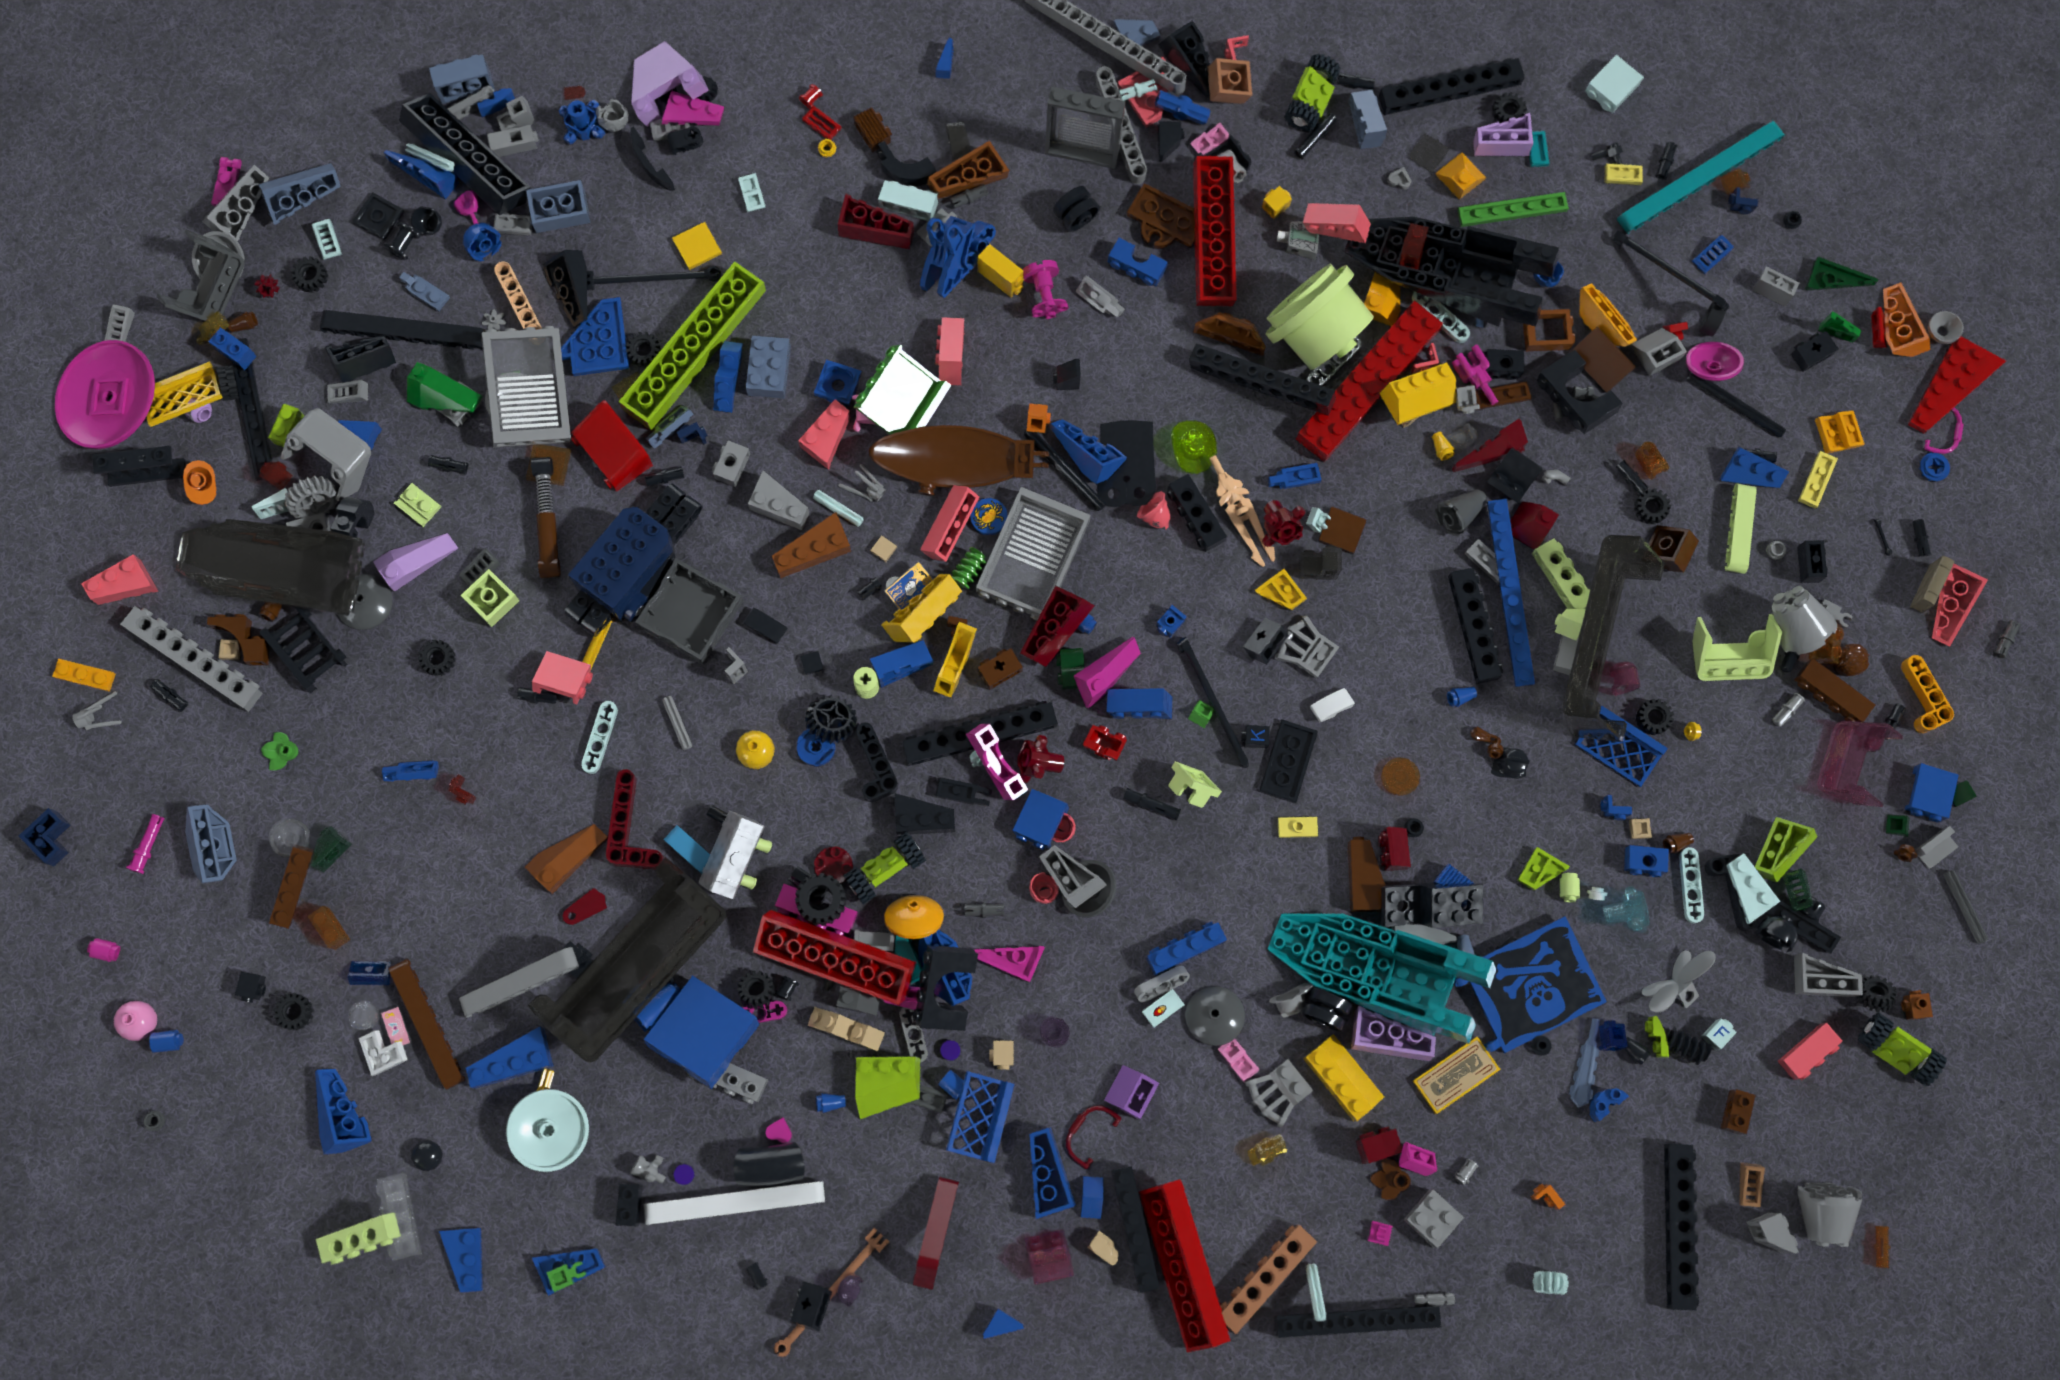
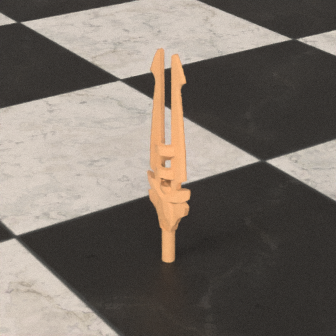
M1216 455L1212 456L1209 459L1218 475L1216 495L1220 497V506L1227 503L1228 507L1225 511L1253 553L1251 558L1260 566H1265L1243 521L1248 519L1270 560L1274 562V547H1266L1262 543L1265 534L1250 499L1243 497V495L1249 494V491L1246 488H1242L1243 483L1240 480L1234 479L1224 472Z

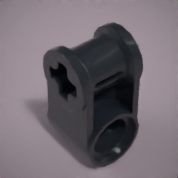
M694 126L670 132L666 136L672 155H677L679 152L685 153L686 151L699 148L703 144L701 132Z

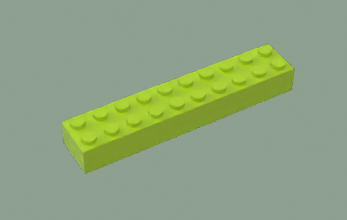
M734 261L619 400L621 409L652 430L766 292L764 282Z

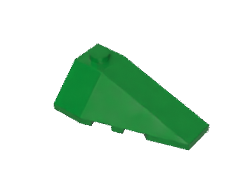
M420 362L416 363L407 376V402L420 409L428 410V408H435L436 410L452 409L459 412H473L483 398L477 392Z

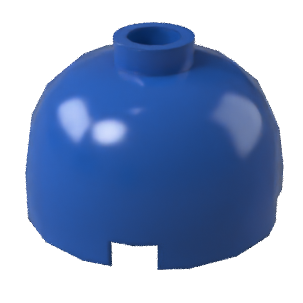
M475 223L466 230L463 236V245L472 258L484 261L483 258L489 253L493 256L499 251L502 244L500 241L501 235L489 224Z

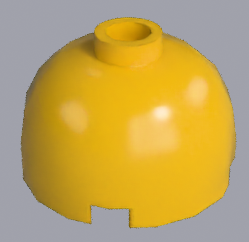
M752 730L744 733L739 738L736 744V754L743 766L750 769H760L766 767L773 759L775 747L772 739L767 734Z

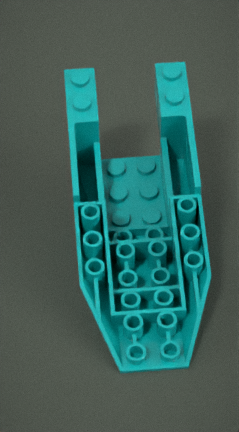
M1281 914L1268 946V950L1317 988L1429 1035L1435 1036V1033H1439L1468 1044L1476 1027L1473 1018L1445 1008L1453 984L1457 977L1490 988L1496 972L1492 960L1400 930L1394 931L1345 914Z

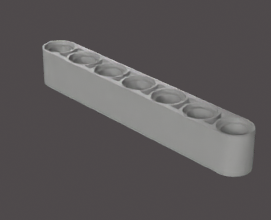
M1108 67L1099 68L1096 74V85L1100 96L1123 101L1112 70ZM1125 109L1123 117L1124 127H1122L1119 150L1131 182L1141 184L1145 181L1147 168ZM1108 118L1114 133L1115 119ZM1129 140L1130 143H1124L1123 141ZM1129 156H1134L1136 158L1130 159ZM1135 172H1140V173H1142V174H1141V175H1136V174H1134V173H1135Z
M569 947L460 997L459 1001L465 1018L472 1017V1014L477 1012L480 1014L578 968L579 965L573 948Z

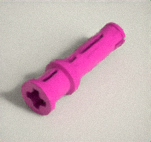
M152 814L140 845L133 851L134 856L126 869L144 874L145 864L151 858L150 850L165 818Z

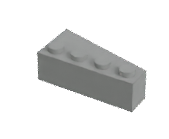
M253 165L202 222L212 231L225 232L234 237L238 242L262 194L258 184L267 182L269 177L257 166Z

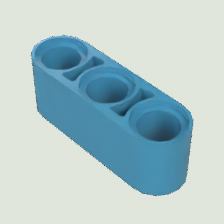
M676 825L663 840L702 874L710 854Z

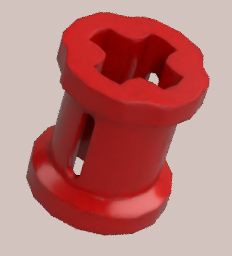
M811 84L809 90L804 95H800L799 99L806 107L811 109L813 107L812 104L818 98H821L823 94L817 86Z

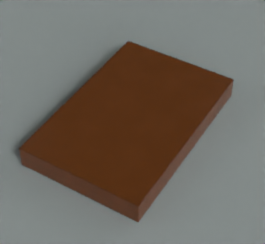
M1596 327L1573 349L1586 361L1584 369L1605 392L1613 389L1635 368L1634 364L1599 327Z

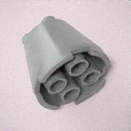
M1796 586L1790 591L1774 596L1772 605L1773 616L1782 631L1780 645L1786 653L1790 651L1797 652L1800 655L1812 652L1826 644L1825 640L1831 634L1836 633L1837 622L1833 615L1802 586Z
M1805 1183L1804 1188L1798 1186V1198L1808 1239L1816 1241V1245L1823 1247L1829 1246V1243L1842 1247L1849 1246L1862 1203V1192L1851 1186H1848L1847 1189L1835 1186V1183Z

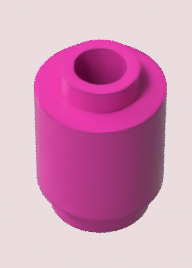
M95 938L94 941H90L87 952L91 958L110 962L111 960H117L121 947L115 942Z

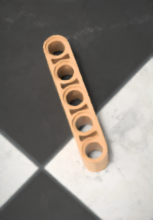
M502 261L496 264L495 274L523 329L527 327L542 329L509 263ZM508 271L506 275H501L502 272ZM516 286L514 290H509L510 287ZM524 302L521 306H516L517 303ZM527 317H532L531 320L524 321ZM531 338L529 341L534 345H541L544 343L545 338Z

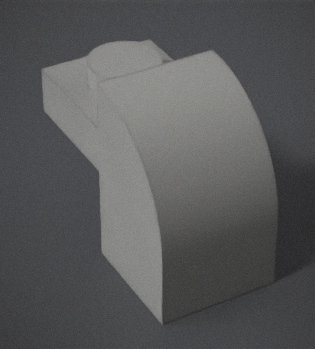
M523 96L506 103L508 111L496 117L501 131L532 125L534 122L528 101Z

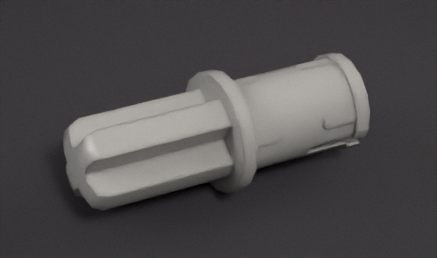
M1794 693L1792 698L1781 706L1782 709L1773 718V723L1781 727L1790 716H1794L1797 708L1805 701L1803 696Z

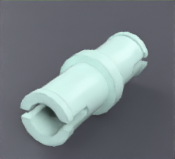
M1154 79L1140 84L1137 82L1134 83V86L1119 90L1120 95L1128 93L1121 96L1122 100L1124 101L1136 96L1139 98L1142 97V94L1156 91V85L1148 87L1155 83Z

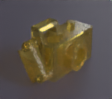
M218 311L215 312L198 328L201 335L197 337L196 343L202 345L204 341H209L220 327L225 330L229 326L226 317Z
M1281 1134L1272 1138H1263L1260 1143L1255 1144L1254 1148L1247 1151L1251 1165L1261 1163L1263 1166L1273 1162L1274 1157L1287 1152L1286 1143Z

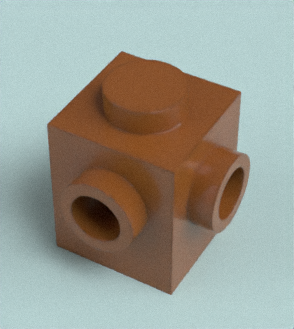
M1921 990L1909 991V995L1903 996L1901 1007L1906 1013L1907 1020L1933 1017L1929 993L1922 994Z

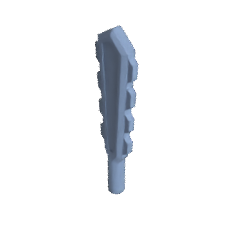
M1592 1018L1589 1037L1580 1049L1582 1057L1578 1058L1577 1061L1578 1071L1573 1076L1575 1083L1571 1086L1569 1092L1571 1095L1570 1099L1577 1108L1589 1104V1100L1593 1097L1591 1086L1595 1083V1076L1593 1075V1071L1597 1069L1595 1058L1599 1056L1596 1042L1600 1023L1599 1019Z

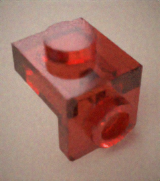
M458 774L457 777L451 780L448 791L457 796L455 800L466 805L469 802L473 805L476 797L461 789L465 778Z

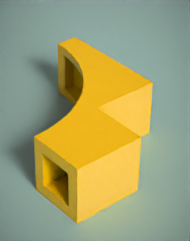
M961 622L958 623L950 649L937 676L934 692L952 697L959 683L962 670L969 658L977 628Z

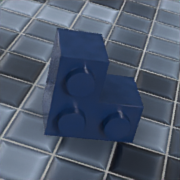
M48 808L19 837L44 863L55 866L69 853L56 839L71 825L59 812Z

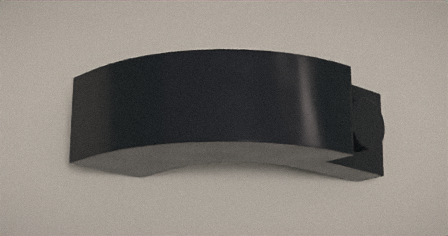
M885 141L878 144L879 151L877 154L881 160L882 171L887 177L899 184L906 186L927 184L928 177L937 172L928 157L916 163L906 164L894 157Z
M345 497L336 509L337 516L330 528L331 533L351 537L355 526L368 529L375 514L372 503L368 500Z

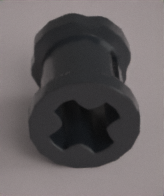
M784 975V981L779 991H776L775 994L791 1001V995L800 983Z

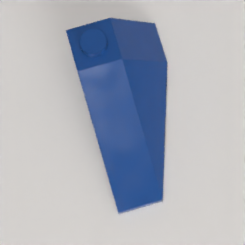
M388 150L384 152L388 161L444 199L459 184L456 178L457 175L453 171H446L426 161Z
M1063 419L1050 423L1049 427L1078 468L1095 484L1108 480L1127 458L1114 446L1101 444L1097 441V437L1086 436L1082 433V429Z
M316 1070L319 1136L323 1153H343L370 1143L372 1140L368 1123L364 1117H358L354 1110L357 1107L356 1102H350L345 1095L347 1087L337 1070Z

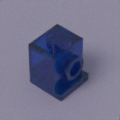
M1608 1020L1599 1026L1601 1040L1599 1051H1619L1628 1047L1625 1024L1616 1023L1615 1020Z

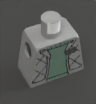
M1303 221L1290 222L1288 232L1278 231L1277 242L1287 243V253L1315 260L1319 234L1308 232Z

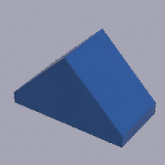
M1083 1176L1081 1218L1101 1219L1103 1178Z
M998 1308L985 1329L983 1337L985 1339L1024 1329L1023 1323Z

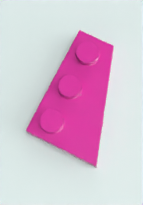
M671 91L662 118V124L678 122V125H685V123L720 125L724 106L697 98L693 100L690 96Z

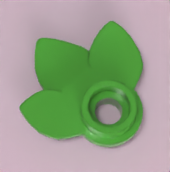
M276 732L273 736V742L266 743L262 747L261 752L263 756L270 759L269 770L276 771L284 768L287 761L294 759L298 755V747L295 743L289 741L285 733Z

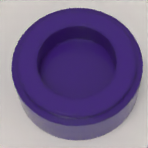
M953 1040L944 1042L941 1046L942 1057L948 1061L957 1059L960 1055L959 1044Z
M687 1164L679 1165L674 1171V1179L681 1185L691 1183L695 1176L694 1169Z

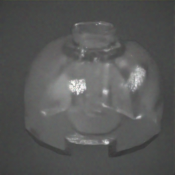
M280 819L269 830V845L281 857H290L294 845L308 848L310 844V831L304 823L297 819Z

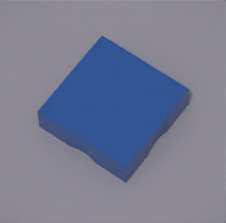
M692 976L644 1038V1041L648 1048L669 1062L679 1065L690 1076L712 1089L729 1067L734 1055L743 1048L758 1028L759 1022L756 1016Z

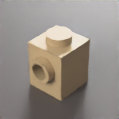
M993 1041V1050H989V1062H993V1066H997V1070H1009V1066H1013V1041Z

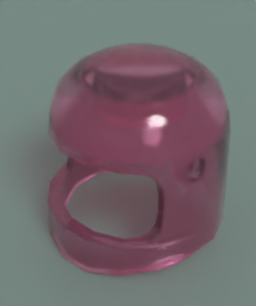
M1618 662L1610 668V677H1614V685L1611 686L1613 695H1621L1640 688L1638 670L1632 662ZM1627 685L1626 688H1624V691H1622V689H1617L1618 687Z

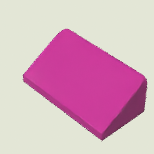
M1407 1142L1404 1143L1399 1160L1400 1167L1424 1176H1429L1437 1171L1434 1152Z

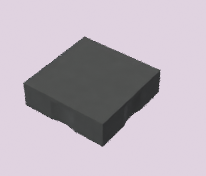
M676 558L663 578L658 591L649 600L636 620L638 628L704 665L743 603V598L735 591L719 582L706 578L698 570Z

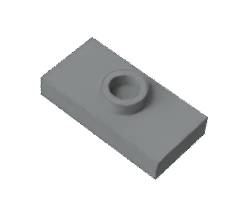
M495 213L494 228L500 234L531 236V216L498 215Z

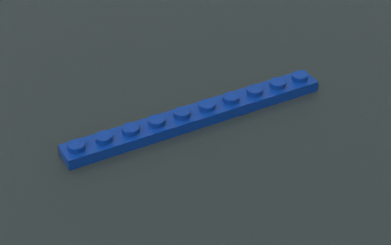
M1507 499L1488 501L1487 507L1515 687L1534 685L1535 679Z

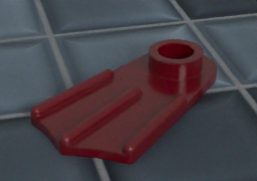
M593 888L564 911L563 920L569 925H575L607 909L605 895ZM575 913V919L570 920L568 918L569 914Z

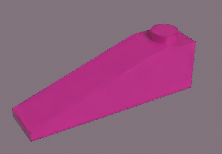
M1131 637L1074 675L1086 708L1103 699L1108 693V689L1115 685L1141 654L1135 637Z

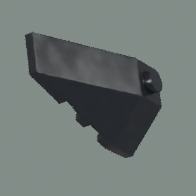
M563 250L545 262L543 267L550 287L555 286L557 299L563 302L564 311L573 327H577L587 320V267L582 250Z

